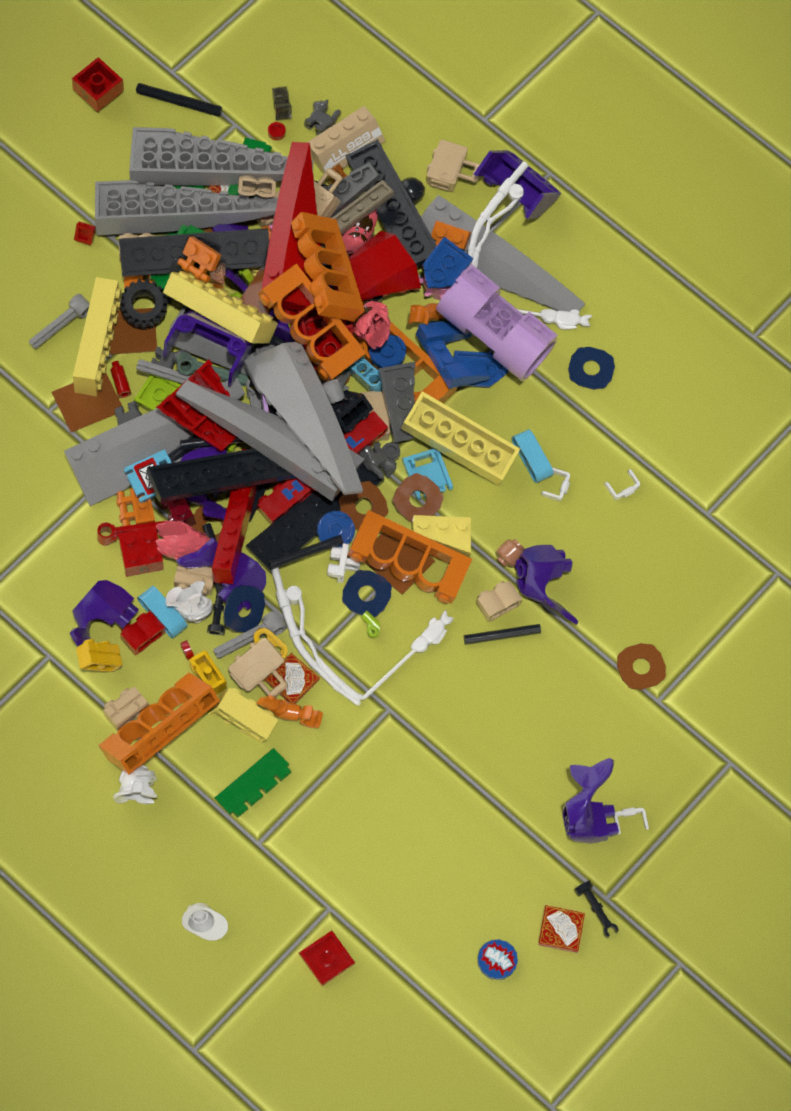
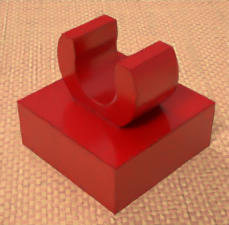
M78 221L74 240L92 245L96 227Z

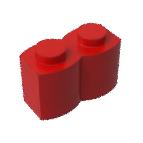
M149 611L148 613L140 614L135 623L127 624L122 628L120 639L136 656L162 637L166 631L164 625Z

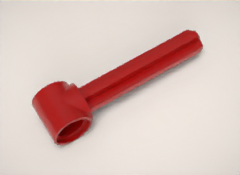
M165 521L120 527L104 522L97 528V541L101 545L107 546L117 541L118 533L155 527L157 524L164 523ZM102 532H109L110 535H109V536H103V535H101V533H102Z

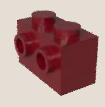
M185 498L161 502L164 510L168 509L170 515H168L170 521H181L189 526L196 524L194 515Z

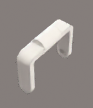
M552 468L554 474L566 477L560 488V495L558 496L546 491H542L541 495L561 501L569 489L570 474Z
M631 469L627 472L635 485L626 488L621 493L616 494L608 482L604 483L615 500L623 497L626 498L639 489L640 482Z
M632 807L615 812V817L613 818L614 823L617 822L618 835L621 834L618 817L621 816L627 817L641 813L644 828L648 830L649 826L645 810Z

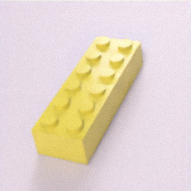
M171 272L163 293L250 343H270L278 325L277 322L272 320V316L266 313H259L258 308L252 305L247 306L243 304L242 299L236 296H229L228 291L222 288H215L214 284L210 281L205 283L202 280H197L190 272Z
M99 277L95 279L73 373L75 393L97 396L98 390H102V373H106L107 363L105 361L106 357L110 356L111 346L109 344L110 340L113 341L115 333L113 326L118 321L117 308H121V288H119L118 281Z
M423 391L401 426L402 430L496 485L502 482L520 448Z

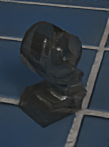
M287 87L272 88L275 119H291L292 106L289 102Z

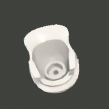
M204 581L194 582L185 589L175 587L166 596V606H174V609L177 610L185 621L199 623L212 612V601L201 593L205 585Z
M144 765L138 767L130 775L122 771L119 778L121 787L119 792L113 795L114 801L116 803H125L127 800H136L140 804H153L154 800L151 798H157V794L149 786H152L154 781L157 780L155 772L148 770V767Z

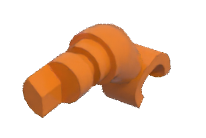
M429 303L425 306L411 305L408 323L424 322V324L428 325L429 321H438L439 319H444V316L436 309L438 303Z
M272 695L261 697L257 701L258 705L272 711L280 719L298 721L300 719V724L309 728H319L321 725L323 712L313 710V706H303V709H301L300 705L283 699H277Z

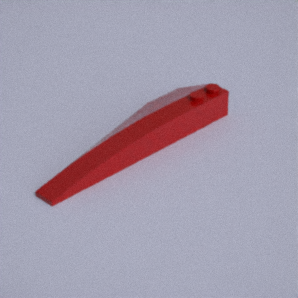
M308 142L291 143L278 196L261 290L295 264L300 267L311 283L313 281L305 271L304 263L307 258L303 256L298 248L299 238H295L291 222L301 212L318 215L311 146ZM299 288L282 299L281 302L282 309L305 310L311 305Z

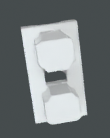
M343 544L342 548L332 547L331 559L339 560L340 564H329L327 575L337 578L338 583H343L345 570L357 571L360 568L359 562L348 558L349 544Z

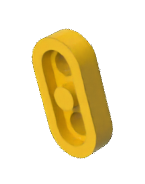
M261 627L254 632L253 640L255 643L260 640L259 636L261 634H266V638L274 647L279 646L281 648L279 653L282 657H286L288 652L287 646L268 628Z

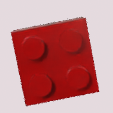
M99 57L72 78L73 90L97 112L124 91L123 79Z
M156 526L118 533L126 577L164 570L162 554L157 549L159 546L156 543V540H158Z

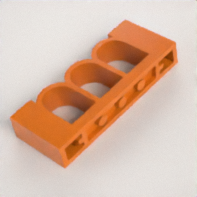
M301 212L291 222L295 238H299L298 248L303 256L307 258L304 268L309 277L313 279L310 286L315 296L314 302L318 315L355 321L365 310L337 219ZM315 242L325 244L326 248L318 246ZM321 263L331 265L333 270L324 267ZM328 285L338 286L339 291L331 289Z
M295 264L258 293L259 299L269 309L274 306V314L281 322L291 324L290 334L297 343L307 344L306 353L309 360L319 365L316 368L318 375L322 380L328 382L362 358L366 352L338 318L320 315L327 323L325 328L313 336H305L300 333L298 321L314 308L316 309V305L314 302L315 296L311 291V281L300 267ZM299 288L311 305L297 315H288L281 307L282 299ZM331 329L344 347L330 357H321L316 353L314 343Z
M391 322L390 335H396L404 341L406 354L415 362L414 376L423 369L434 379L422 391L444 403L457 391V387L449 389L431 358ZM353 332L354 338L366 352L363 358L378 370L379 367L375 366L370 359L368 352L369 344L364 338L359 339L358 335ZM422 391L414 392V404Z
M370 510L365 514L347 553L356 562L365 563L367 559L368 563L376 569L381 570L390 567L392 574L399 580L410 581L415 579L418 588L429 593L435 592L434 596L439 601L450 604L456 598L472 561V558ZM379 531L400 540L393 557L388 560L379 559L373 551V545ZM404 543L424 552L417 569L414 571H405L398 564V555ZM428 554L448 563L441 581L437 583L428 582L422 575V568Z
M188 672L174 684V687L168 689L160 696L158 703L145 707L139 713L137 720L124 724L116 735L113 733L98 746L107 760L130 775L220 702L210 685ZM184 703V704L181 705L178 709H176L175 711H173V709H174L176 706H178L179 704ZM163 720V721L160 722L157 726H155L154 728H152V726H153L155 723H157L158 721ZM142 737L135 744H133L132 746L130 745L134 740Z

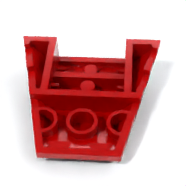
M381 230L349 257L362 301L373 299L375 296L381 295L384 297L389 296L390 293H404L411 289H421L416 263L394 234Z
M284 309L288 315H297L303 311ZM310 311L298 321V329L305 336L316 335L327 326V323L318 315L317 311ZM340 319L353 335L354 321ZM331 329L314 343V349L321 357H330L344 347ZM312 362V364H313V366H314L316 372H318V370H317L316 368H317L319 365L314 364V363Z
M210 359L187 379L230 397L229 392L222 385L218 373H215ZM182 385L156 407L219 451L224 450L237 437L176 396L177 391Z

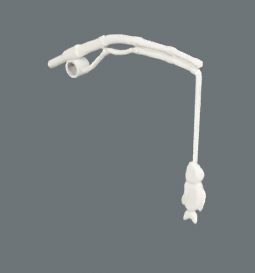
M525 161L520 164L510 178L503 182L498 188L496 195L480 214L472 231L468 246V255L474 258L469 266L472 264L477 268L481 246L485 242L494 220L511 210L521 200L524 190L522 186L515 184V182L529 166ZM508 194L512 202L505 209L490 217ZM488 221L485 233L477 247H475L479 232L483 224ZM517 309L522 314L530 312L534 316H540L545 323H555L560 329L565 330L575 329L578 324L588 327L590 326L588 320L592 317V315L581 317L579 310L576 309L570 312L544 309L540 313Z
M279 568L271 569L277 590L278 604L283 612L290 632V638L293 640L295 647L310 667L324 678L336 692H339L357 706L361 704L360 700L368 698L415 652H425L430 644H439L448 631L445 629V625L453 621V617L447 616V610L441 614L440 620L432 618L429 621V626L422 632L421 636L413 641L411 645L412 651L369 691L361 695L341 680L318 656L312 641L305 635V608L301 589L297 586H291L284 590ZM298 603L300 607V631L297 629L291 605ZM300 636L308 643V645L312 649L316 661L306 651L305 647L303 646L300 640Z

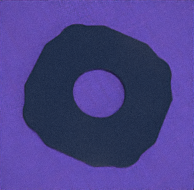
M580 347L571 357L568 368L569 378L581 387L593 390L604 389L612 380L615 369L614 358L601 349ZM586 362H596L600 367L599 372L596 375L585 373L583 366Z
M358 570L349 577L343 589L342 602L350 611L361 616L368 611L371 615L377 617L385 610L391 598L392 585L385 577L370 570ZM363 586L372 587L376 593L374 599L371 601L361 600L358 595L360 588Z
M246 585L233 588L227 597L223 613L225 625L232 631L244 633L258 626L262 620L265 608L264 593L257 587ZM243 601H249L251 604V611L246 617H240L238 614V607Z

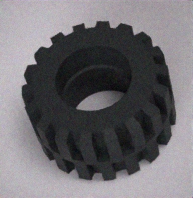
M139 279L137 283L133 281L129 287L126 286L120 300L121 313L124 320H127L130 326L134 325L136 329L142 327V330H146V327L152 329L155 324L158 326L161 323V319L164 320L165 313H167L166 294L163 293V288L161 286L158 287L154 281L150 283L148 279H145V282ZM141 296H147L155 302V307L150 312L140 313L133 308L134 300Z

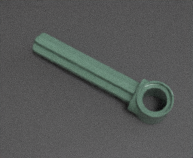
M187 352L180 353L176 359L178 371L183 375L193 374L204 364L197 361V358L192 357ZM184 361L190 362V364L187 366L181 365V363ZM212 365L220 379L228 381L230 370ZM238 373L237 378L240 384L246 386L248 376Z

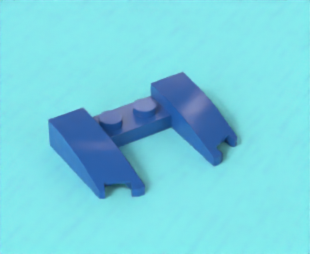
M431 322L428 325L419 324L416 336L449 389L490 379L491 375L487 373V369L490 368L489 361L456 363L444 344L471 338V332L466 335L451 322Z

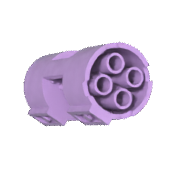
M471 264L456 279L457 282L453 284L450 290L446 291L436 309L464 334L467 335L469 332H472L487 347L495 351L493 358L523 382L551 352L558 340V335L532 313L528 312L526 315H523L500 296V287Z

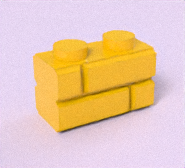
M93 639L83 641V644L76 649L80 669L113 672L122 665V659L119 656V645L110 644V641L98 643Z
M206 650L189 659V667L194 675L210 685L216 695L227 688V681Z

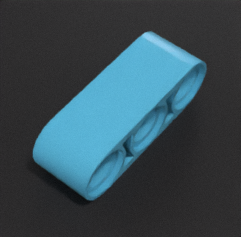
M360 358L346 369L368 391L382 392L379 372L365 358Z
M530 429L512 436L513 445L520 448L518 454L535 483L554 475L551 464Z
M151 586L137 597L142 607L147 612L151 611L164 625L166 634L173 639L188 627L184 618L173 606H166V598L155 586Z

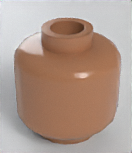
M507 539L497 549L499 556L497 560L504 567L506 565L514 567L517 559L521 558L520 555L525 548L517 540Z

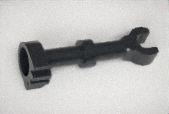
M214 582L217 593L215 604L212 607L214 611L212 624L208 625L207 633L224 636L226 626L220 624L224 605L223 600L218 596L224 587Z
M589 880L577 886L574 890L578 897L585 894L592 906V912L596 913L602 923L604 937L609 938L608 928H612L615 933H618L619 928L607 918L602 909L603 905L597 901L591 890L593 884Z

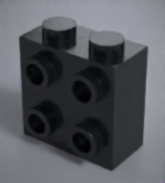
M345 390L344 399L330 404L342 432L347 433L352 431L360 420L366 419L369 416V412L373 410V407L364 394Z

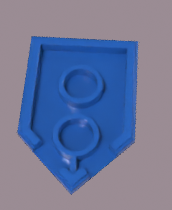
M443 237L423 263L427 289L452 287L456 279L474 258L446 237Z
M454 350V360L456 363L467 361L490 362V368L487 369V373L491 375L489 380L463 386L490 388L509 373V370L493 358L492 353Z

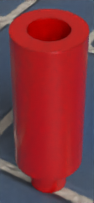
M113 361L110 371L118 397H128L131 395V389L124 367L119 364V361Z

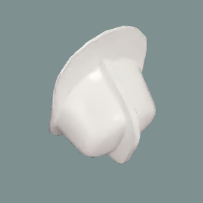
M205 903L189 905L182 917V925L186 930L209 941L221 939L228 930V922L225 917L212 910Z

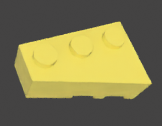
M413 516L412 531L470 558L471 517Z
M228 688L219 694L220 702L208 712L211 716L214 714L221 716L225 719L224 723L228 725L233 723L240 728L242 733L261 743L267 740L278 722V719L274 717L275 715L272 712L258 707L257 702L252 699H246L235 688Z

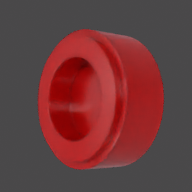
M273 122L268 126V136L272 140L279 141L285 137L286 128L284 124Z
M188 641L181 642V647L187 660L194 657Z

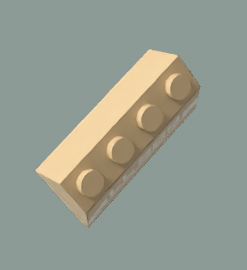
M363 106L308 141L311 146L314 164L324 174L327 168H331L337 173L350 165L346 155L377 139L382 145L385 143V138L374 116Z

